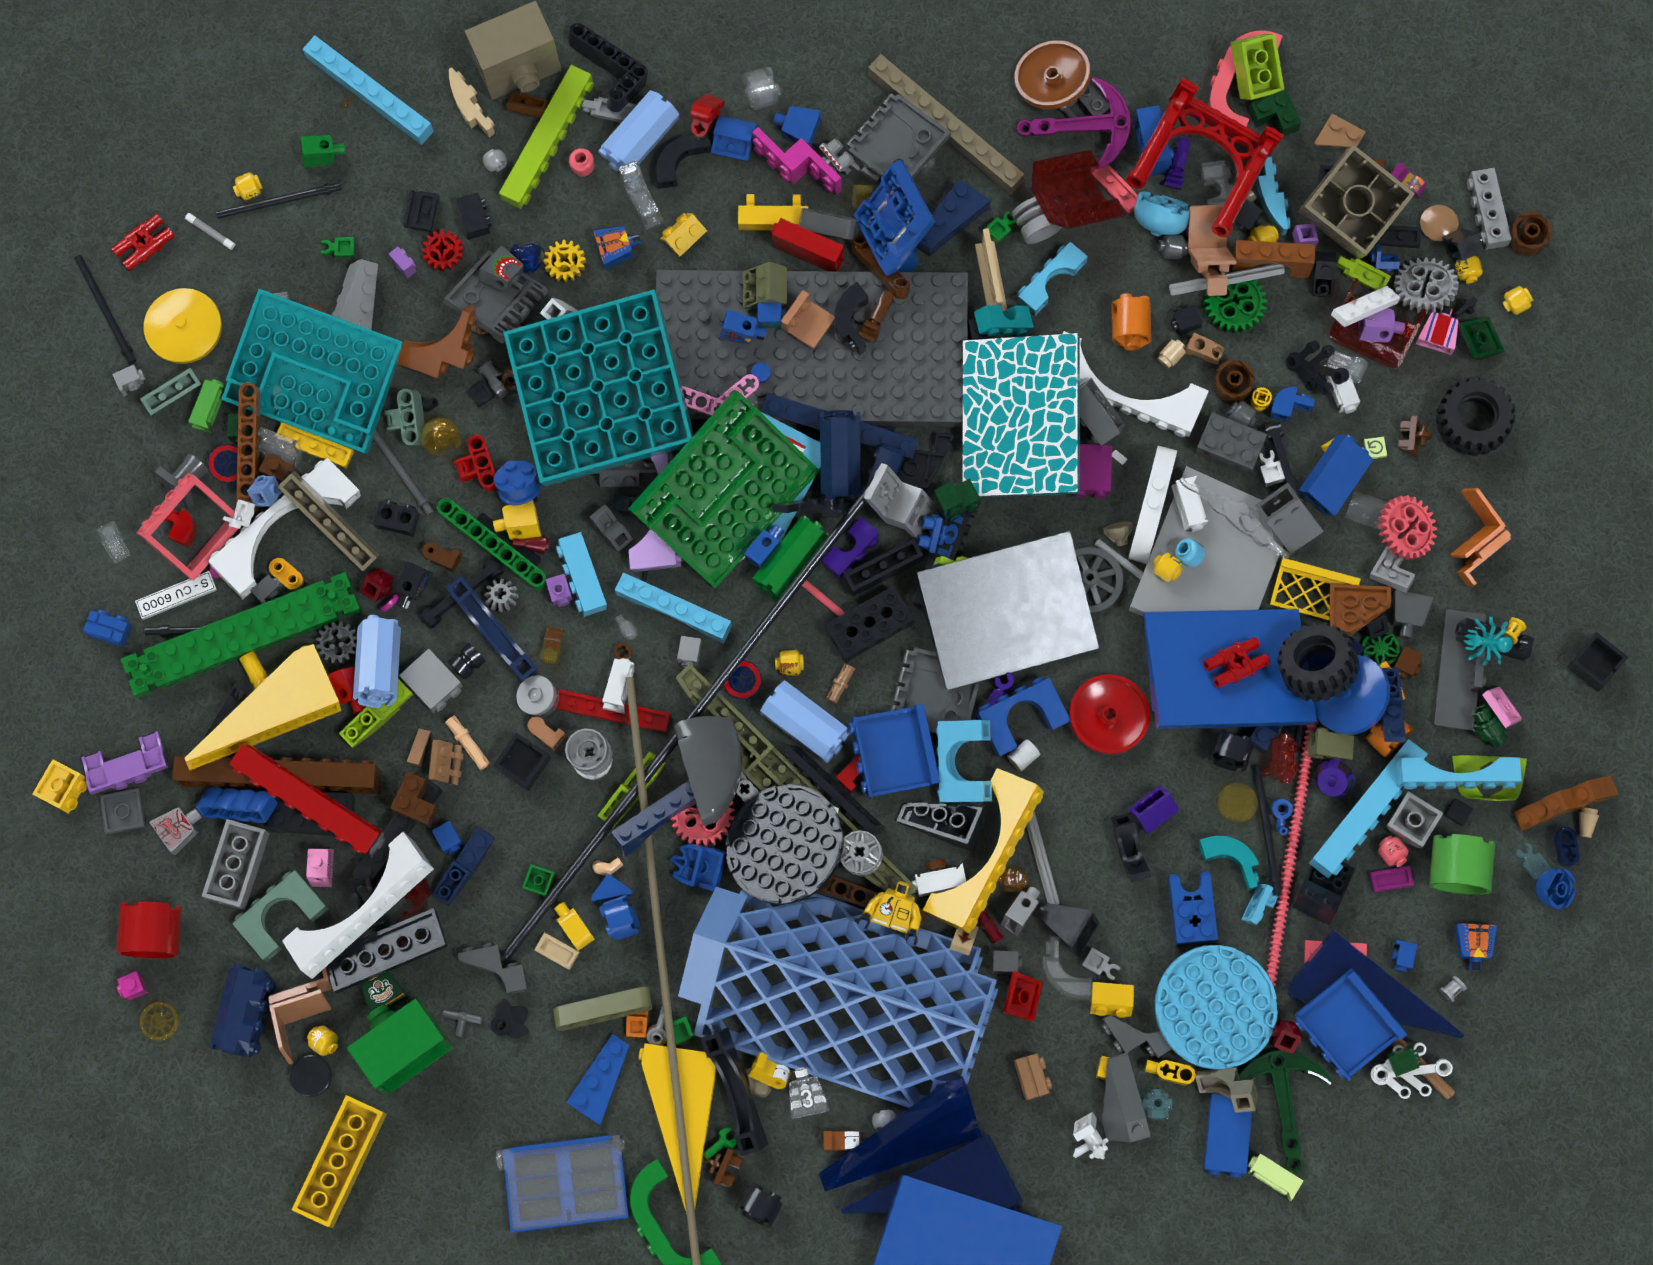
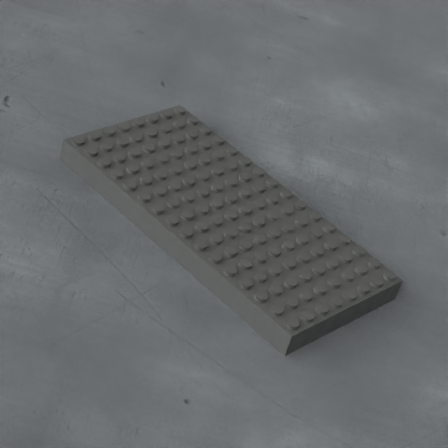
M657 270L656 292L660 297L681 385L719 398L744 376L751 374L752 367L755 364L765 363L771 370L770 379L765 383H759L758 389L747 398L761 412L767 393H771L826 411L852 410L853 415L861 412V421L875 426L881 425L896 428H963V341L967 340L968 273L899 272L904 278L909 280V296L906 299H897L893 295V303L880 325L877 341L873 343L862 338L866 344V351L861 355L857 350L854 352L850 348L848 341L844 344L840 342L835 329V320L814 349L781 328H764L766 329L764 340L752 338L750 344L719 339L727 309L756 318V326L758 327V309L743 308V271ZM787 271V304L783 305L782 309H785L787 313L802 290L809 294L811 302L835 316L836 305L841 295L850 286L858 282L869 296V303L858 310L852 319V325L856 332L859 333L866 320H869L882 293L890 290L873 272ZM747 379L746 386L742 388L740 384L738 388L746 395L745 389L748 387L754 388L755 381ZM683 390L684 397L690 400L688 404L692 405L693 397L696 394L692 393V397L687 396L686 391ZM697 398V407H705L707 404L706 398ZM687 407L692 426H703L711 417V415ZM764 413L789 427H803L802 424Z

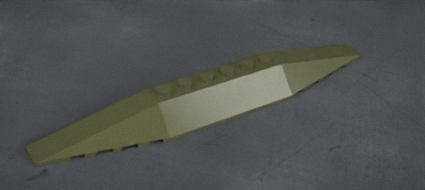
M690 663L676 676V679L694 706L711 686ZM718 692L701 716L726 717L734 721L742 751V772L761 791L773 786L794 784L808 787L821 794ZM838 810L844 837L851 832L859 831ZM858 848L856 850V857L859 855L863 857L865 855L863 852L865 849L863 848L862 850H860ZM884 855L878 870L871 875L863 876L884 891L888 888L895 890L898 881L909 884L908 895H912L918 889Z

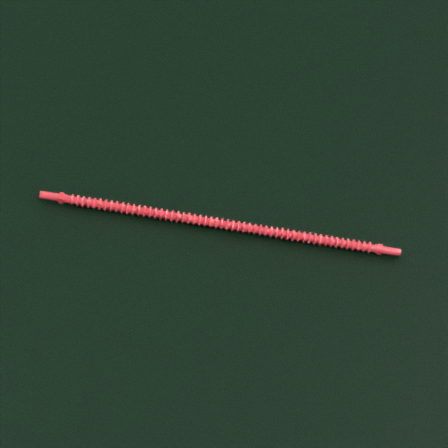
M1318 666L1317 671L1324 669L1325 667ZM1318 720L1312 725H1306V728H1308L1305 731L1307 736H1304V739H1306L1303 742L1305 747L1302 748L1304 753H1301L1303 756L1300 759L1302 764L1299 765L1301 770L1298 771L1300 775L1297 776L1299 781L1296 782L1298 786L1295 789L1298 791L1295 792L1297 797L1294 798V801H1296L1293 804V807H1295L1292 811L1294 815H1291L1293 821H1290L1292 824L1289 827L1291 832L1288 833L1290 838H1287L1289 841L1286 844L1288 849L1285 850L1287 855L1284 856L1286 858L1283 862L1285 864L1283 866L1284 872L1281 873L1284 876L1281 878L1283 883L1280 884L1282 895L1278 896L1280 898L1277 901L1279 906L1276 907L1278 912L1275 913L1277 918H1274L1276 924H1273L1275 929L1272 930L1274 935L1271 936L1273 941L1270 942L1272 947L1269 948L1271 953H1268L1270 958L1267 959L1269 964L1266 965L1268 970L1265 971L1273 987L1276 986L1274 983L1277 980L1275 975L1278 974L1276 969H1279L1277 963H1280L1278 957H1281L1279 952L1282 951L1280 946L1283 945L1281 940L1284 939L1282 934L1285 933L1283 929L1286 927L1284 925L1286 923L1285 917H1287L1285 912L1288 911V908H1286L1289 905L1287 900H1290L1288 894H1291L1289 888H1292V885H1290L1293 882L1291 877L1294 876L1292 871H1295L1293 865H1296L1294 862L1297 859L1295 854L1298 853L1296 848L1299 847L1297 845L1300 841L1298 837L1301 836L1299 831L1302 830L1299 826L1302 825L1300 820H1303L1301 815L1304 814V811H1302L1305 808L1303 803L1306 802L1304 797H1307V794H1305L1308 791L1306 786L1309 785L1307 780L1310 779L1308 777L1311 774L1309 769L1312 768L1310 763L1313 762L1311 760L1312 757H1307L1308 734L1310 732L1316 733Z

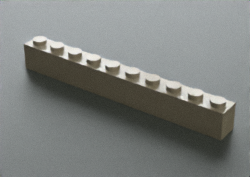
M882 54L868 67V76L889 94L901 95L950 131L951 136L946 142L1008 194L1012 195L1024 182V173Z

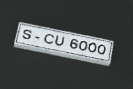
M210 571L200 574L194 581L191 579L185 580L138 599L135 602L141 618L145 620L214 592L217 588Z

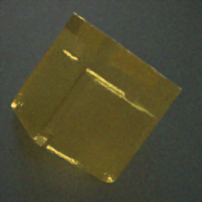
M853 185L852 213L856 212L864 200H868L871 197L873 186Z

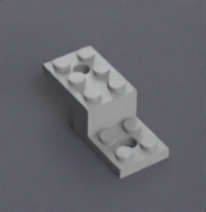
M883 463L876 470L874 478L863 497L887 524L905 529L916 542L919 534L928 535L929 529L921 527L923 516H933L934 513L939 514L941 518L943 517L936 504L923 489L903 483L893 470Z

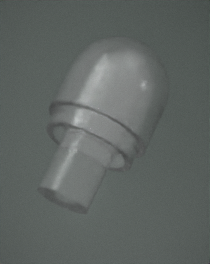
M621 614L615 618L620 625L618 627L619 632L625 639L633 640L637 637L638 630L629 619L625 620Z

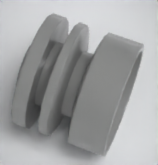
M1047 195L1030 198L1017 206L1012 212L1013 218L1017 220L1016 224L1022 227L1021 234L1027 244H1035L1050 238L1062 228L1063 224L1058 214L1052 212L1054 206L1050 203L1051 200Z
M584 728L577 730L566 742L565 753L568 761L585 775L594 776L601 774L612 762L613 752L611 745L601 733L594 729ZM588 751L593 752V753H594V756H593V757L589 756V755L587 754Z
M861 830L846 835L840 859L845 869L851 874L861 877L876 872L883 860V850L876 837L869 832ZM858 848L860 850H862L863 848L865 849L863 851L865 854L863 857H861L860 855L856 857V850Z

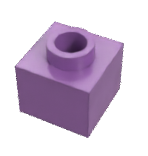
M1315 225L1295 226L1292 233L1294 243L1313 244L1316 247L1319 240Z

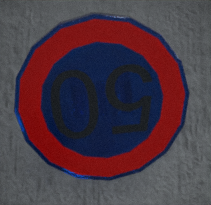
M225 444L218 446L211 452L208 459V468L213 478L223 483L237 481L238 447Z
M743 660L725 683L724 688L733 698L739 700L751 698L760 690L762 675L756 665Z

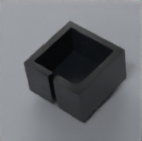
M1595 632L1567 668L1599 692L1622 666L1628 656L1599 633Z
M515 733L493 766L497 771L529 791L552 758L547 752L535 744L532 745L529 740Z

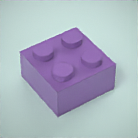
M396 247L389 253V256L395 266L408 279L416 272V265L411 257L408 258L403 248Z

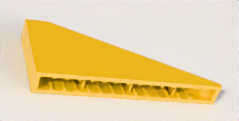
M314 644L303 646L299 650L294 651L185 757L189 771L237 752L245 742L253 746L341 711L339 700Z
M645 1043L644 1048H640L639 1060H642V1068L686 1211L668 1047ZM676 1048L695 1209L717 1068L709 1057L707 1058L705 1052Z

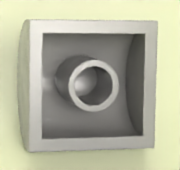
M1407 792L1389 821L1387 829L1405 843L1422 848L1443 815V812L1412 793Z

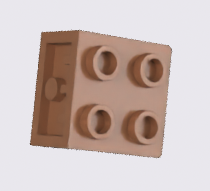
M802 290L782 318L781 329L814 349L834 322L835 316L811 302L809 294Z

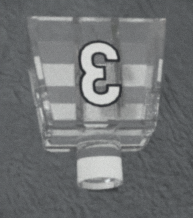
M806 1067L796 1069L795 1075L797 1080L789 1082L791 1120L830 1111L818 1077H809Z

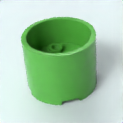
M1452 834V836H1447V838H1442V835L1433 837L1429 887L1439 891L1468 895L1491 893L1496 845L1494 841L1486 843L1482 837Z

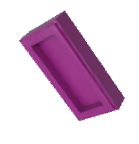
M1410 866L1369 873L1373 893L1414 886Z

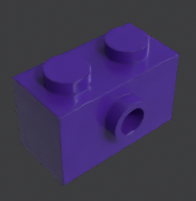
M1159 785L1130 807L1129 811L1136 824L1149 834L1178 812L1179 808L1171 794Z

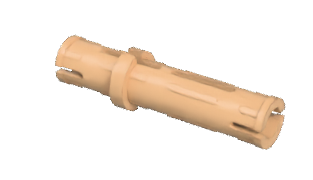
M455 715L450 717L445 724L454 734V739L460 742L476 763L479 770L481 771L490 765V761L469 735L468 729L461 725Z

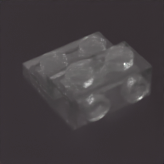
M261 427L258 432L261 438L258 447L262 455L266 457L268 453L298 466L304 453L298 442Z

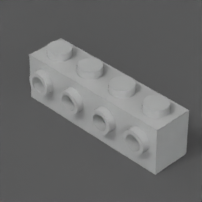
M1495 168L1472 171L1469 179H1467V188L1472 191L1471 205L1472 208H1476L1475 222L1477 226H1480L1481 233L1479 235L1483 239L1485 250L1508 246L1512 239Z

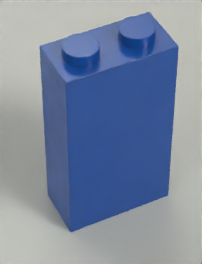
M1348 434L1336 435L1298 491L1326 516H1336L1374 460L1369 455L1368 450L1358 446L1355 443L1356 440Z
M1217 1094L1210 1095L1203 1170H1207L1208 1175L1220 1176V1172L1229 1173L1228 1177L1241 1178V1175L1247 1174L1252 1111L1235 1113L1232 1101L1223 1095Z

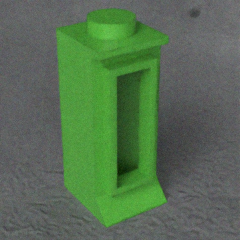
M214 379L212 381H204L188 421L192 424V428L212 434L210 426H213L223 401L221 399L225 387L222 382Z

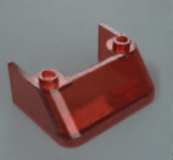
M1358 278L1354 279L1342 305L1358 299L1352 295L1358 283ZM1423 309L1416 324L1410 321H1402L1405 323L1403 334L1393 333L1389 342L1359 340L1358 321L1344 327L1335 319L1329 335L1334 342L1388 367L1397 368L1402 364L1427 310Z

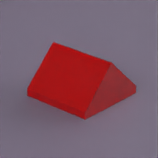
M1013 971L1003 1015L1034 1022L1043 982Z

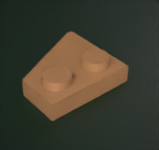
M1331 114L1313 146L1344 147L1346 149L1352 145L1357 147L1365 135V131Z

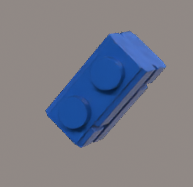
M98 609V612L91 610L83 633L86 636L124 648L132 625L127 622L128 619L117 615L116 618L111 617L109 612Z

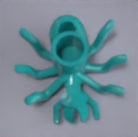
M1489 617L1490 633L1486 632L1485 626L1476 618L1474 621L1481 628L1483 636L1481 637L1477 631L1469 629L1468 632L1475 633V635H1465L1464 637L1469 638V640H1464V642L1473 647H1465V649L1475 650L1476 647L1482 646L1479 652L1469 656L1468 660L1480 657L1486 648L1487 656L1482 660L1481 665L1484 666L1491 659L1490 650L1497 656L1496 661L1500 665L1501 655L1498 651L1506 653L1513 647L1512 639L1503 635L1506 633L1505 628L1508 623L1504 622L1501 626V631L1495 635L1496 626L1493 623V617Z

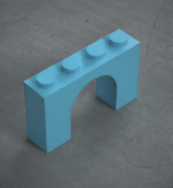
M990 720L938 721L936 734L938 737L937 756L939 758L937 770L940 779L937 791L939 802L992 801V781H968L960 776L955 766V756L961 745L969 741L991 740Z

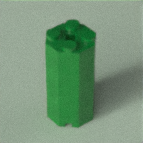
M802 515L754 575L752 582L763 593H768L770 598L777 602L829 534L822 531L824 527L817 521L812 523L809 518Z

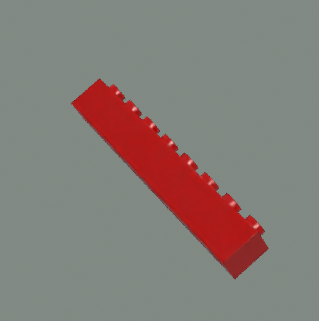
M247 742L240 746L229 763L233 767L232 770L242 776L245 774L250 778L249 781L258 787L260 785L267 789L266 792L275 798L277 796L284 800L283 803L291 809H298L301 811L300 814L308 820H315L318 822V827L335 833L334 837L344 843L347 841L352 845L351 848L360 854L362 852L365 854L369 852L382 832Z

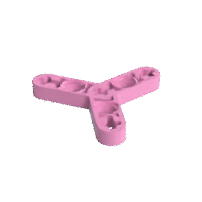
M752 374L746 375L719 398L682 386V389L686 391L687 396L692 397V393L696 394L693 397L692 405L688 404L690 400L685 398L687 407L712 416L715 412L714 408H717V404H722L732 391H738L746 399L758 389L759 380ZM747 379H749L750 381L754 379L755 387H748L747 389H745L747 394L744 395L742 390L738 388V386L741 384L743 388L747 384ZM699 397H704L707 400V404L703 408H699L696 405V400Z

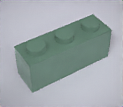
M189 368L140 398L151 416L200 386L201 383L192 369Z

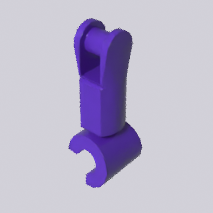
M1187 137L1180 138L1172 168H1170L1164 182L1165 186L1182 190L1183 170L1190 146V140Z
M1007 673L1008 683L1005 685L1001 683L1000 678L996 677L997 689H993L987 702L991 706L998 703L997 698L1006 695L1004 692L1012 689L1014 679L1011 673Z

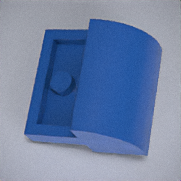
M720 115L713 133L714 139L711 153L749 161L753 144V131L757 128L758 123Z

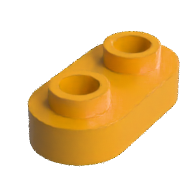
M275 558L270 562V573L287 589L297 591L303 586V576L285 559ZM277 565H282L280 570L275 569ZM296 577V581L291 583L290 579Z

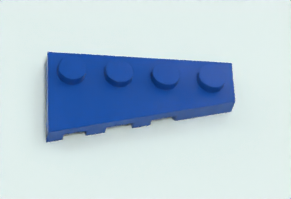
M612 1034L566 1102L600 1126L630 1045Z

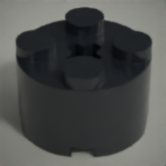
M1221 729L1220 733L1214 735L1208 760L1213 759L1215 761L1214 765L1236 772L1237 768H1242L1241 772L1246 771L1253 750L1252 739L1244 735L1237 736L1229 730Z
M752 1182L750 1186H745L734 1209L738 1211L740 1208L743 1210L741 1215L760 1225L766 1222L768 1223L767 1227L771 1228L782 1207L781 1197L773 1192L767 1194L762 1191L763 1188L760 1185Z

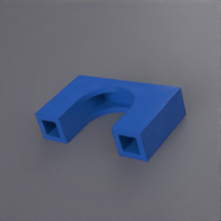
M1043 677L1032 681L1033 686L1026 688L1024 685L1014 690L1015 694L1010 697L1006 694L997 698L998 703L992 706L990 703L979 707L980 712L975 715L978 720H990L991 740L988 741L996 757L1017 748V744L1007 725L1008 712L1017 702H1028L1034 705L1041 713L1049 731L1070 722V718L1050 678L1044 680Z

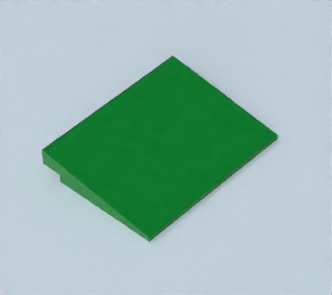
M734 390L628 509L712 587L716 588L745 556L744 553L763 530L767 531L782 514L780 512H773V504L793 502L820 470L741 393Z

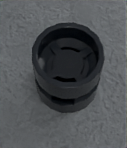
M469 642L460 650V655L455 654L448 660L449 664L464 680L473 674L474 668L478 669L486 662Z

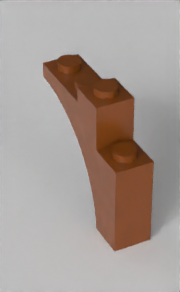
M470 305L462 311L455 328L450 334L441 339L431 342L404 340L397 364L435 378H439L443 373L445 374L449 364L462 369L472 364L475 353H473L474 346L469 343L472 338L471 327L474 326L477 315H475L476 308Z
M1607 776L1588 780L1569 789L1559 790L1544 797L1542 800L1515 811L1514 814L1521 831L1577 809L1603 802L1619 795L1612 777Z

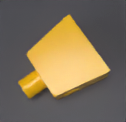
M533 500L522 505L504 506L502 508L504 518L493 521L495 532L507 530L511 540L513 538L525 539L541 536Z

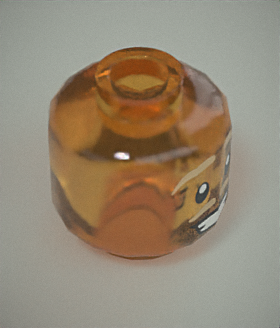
M1006 866L1004 873L1000 875L996 884L1000 885V889L1003 892L1020 893L1022 889L1026 888L1027 874L1024 873L1021 867Z

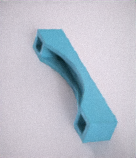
M626 573L622 574L615 588L617 596L670 616L723 644L732 627L730 620Z
M1400 758L1395 763L1397 786H1404V789H1415L1417 786H1424V789H1435L1436 786H1444V789H1454L1456 786H1463L1464 789H1474L1476 786H1483L1484 789H1493L1496 786H1503V789H1513L1522 781L1520 758H1499L1490 766L1471 773L1444 771L1430 765L1422 758Z

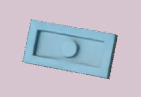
M1258 884L1241 919L1242 921L1257 925L1263 918L1265 906L1274 907L1278 897L1273 895V887L1266 884Z

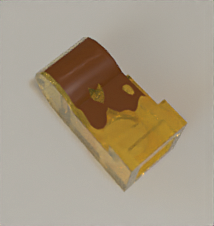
M547 627L543 649L540 654L541 663L559 666L564 629Z

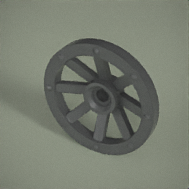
M1085 547L1075 550L1076 558L1083 572L1080 571L1085 594H1087L1088 590H1091L1095 602L1094 606H1089L1090 614H1097L1109 609L1118 600L1123 587V573L1119 563L1112 555L1099 548ZM1083 556L1097 557L1091 569H1089ZM1102 560L1106 561L1112 568L1097 572ZM1115 575L1116 586L1113 588L1100 579ZM1091 576L1093 580L1088 581L1086 577ZM1097 586L1112 594L1103 603L1101 602Z

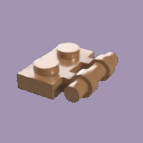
M433 740L428 780L449 783V777H451L450 785L458 786L459 778H461L462 774L460 765L464 756L461 745H455L454 752H452V743ZM451 759L453 760L452 770L450 769Z

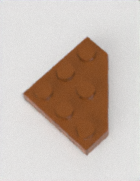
M1330 584V627L1335 625L1340 630L1345 631L1350 637L1390 608L1391 587Z

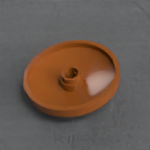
M1060 40L1048 41L1036 45L1022 56L1015 69V85L1021 98L1033 107L1040 109L1062 108L1076 101L1085 92L1091 79V67L1088 57L1077 45Z

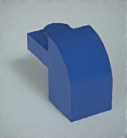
M1298 387L1285 388L1275 397L1270 418L1289 422L1293 408L1311 412L1315 399H1311L1309 395L1305 394L1296 395Z

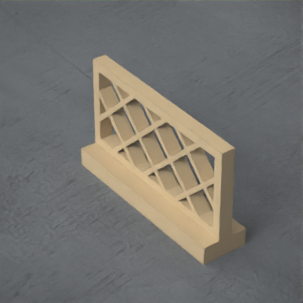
M989 228L983 229L982 243L975 244L986 305H1001L1004 312L1007 310L995 243L991 241Z

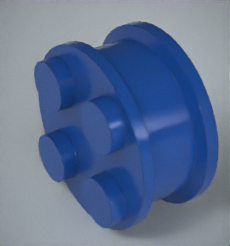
M508 461L494 476L498 495L501 501L508 505L528 503L539 494L541 489L535 467L526 461Z

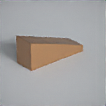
M418 729L407 759L409 765L421 767L431 731Z

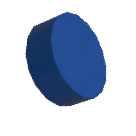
M757 363L752 367L751 374L757 377L759 383H765L770 379L771 370L767 364Z

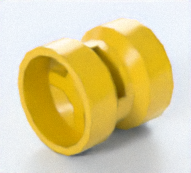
M1257 388L1252 394L1251 406L1259 412L1268 409L1272 400L1271 392L1266 388Z

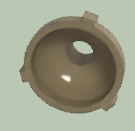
M1127 521L1114 523L1103 528L1104 534L1112 542H1116V546H1124L1128 544L1127 539L1132 532L1133 525L1132 522Z

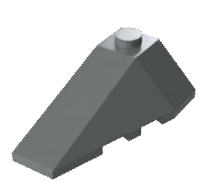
M1128 1053L1107 1058L1106 1086L1102 1113V1124L1106 1138L1109 1141L1134 1142L1151 1137Z

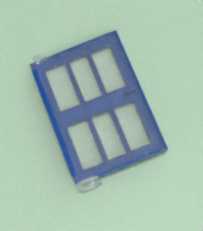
M609 1135L496 1150L498 1171L505 1170L511 1233L629 1218L622 1151H626L625 1140L620 1139V1135Z

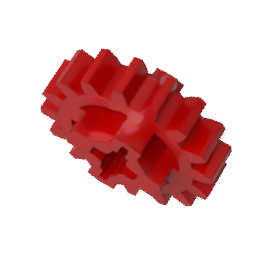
M441 229L440 234L434 231L433 237L427 236L428 242H423L425 248L422 249V253L424 254L425 262L428 261L429 267L434 265L435 271L442 268L443 272H445L446 267L453 270V264L459 266L458 259L463 260L461 253L464 252V248L462 247V240H458L457 234L452 236L450 230L445 234L443 229ZM443 245H444V247H445L446 249H444L443 256H442V254H441L440 252L442 251V248H443Z

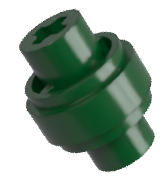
M1487 704L1480 705L1472 711L1471 715L1475 719L1472 723V730L1478 739L1484 742L1488 741L1491 747H1498L1507 740V736L1504 733L1506 728L1495 712L1489 709Z

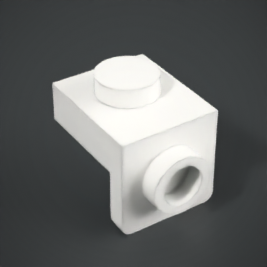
M238 499L233 518L224 516L223 520L228 521L229 526L240 529L241 525L249 527L251 518L254 515L255 504Z

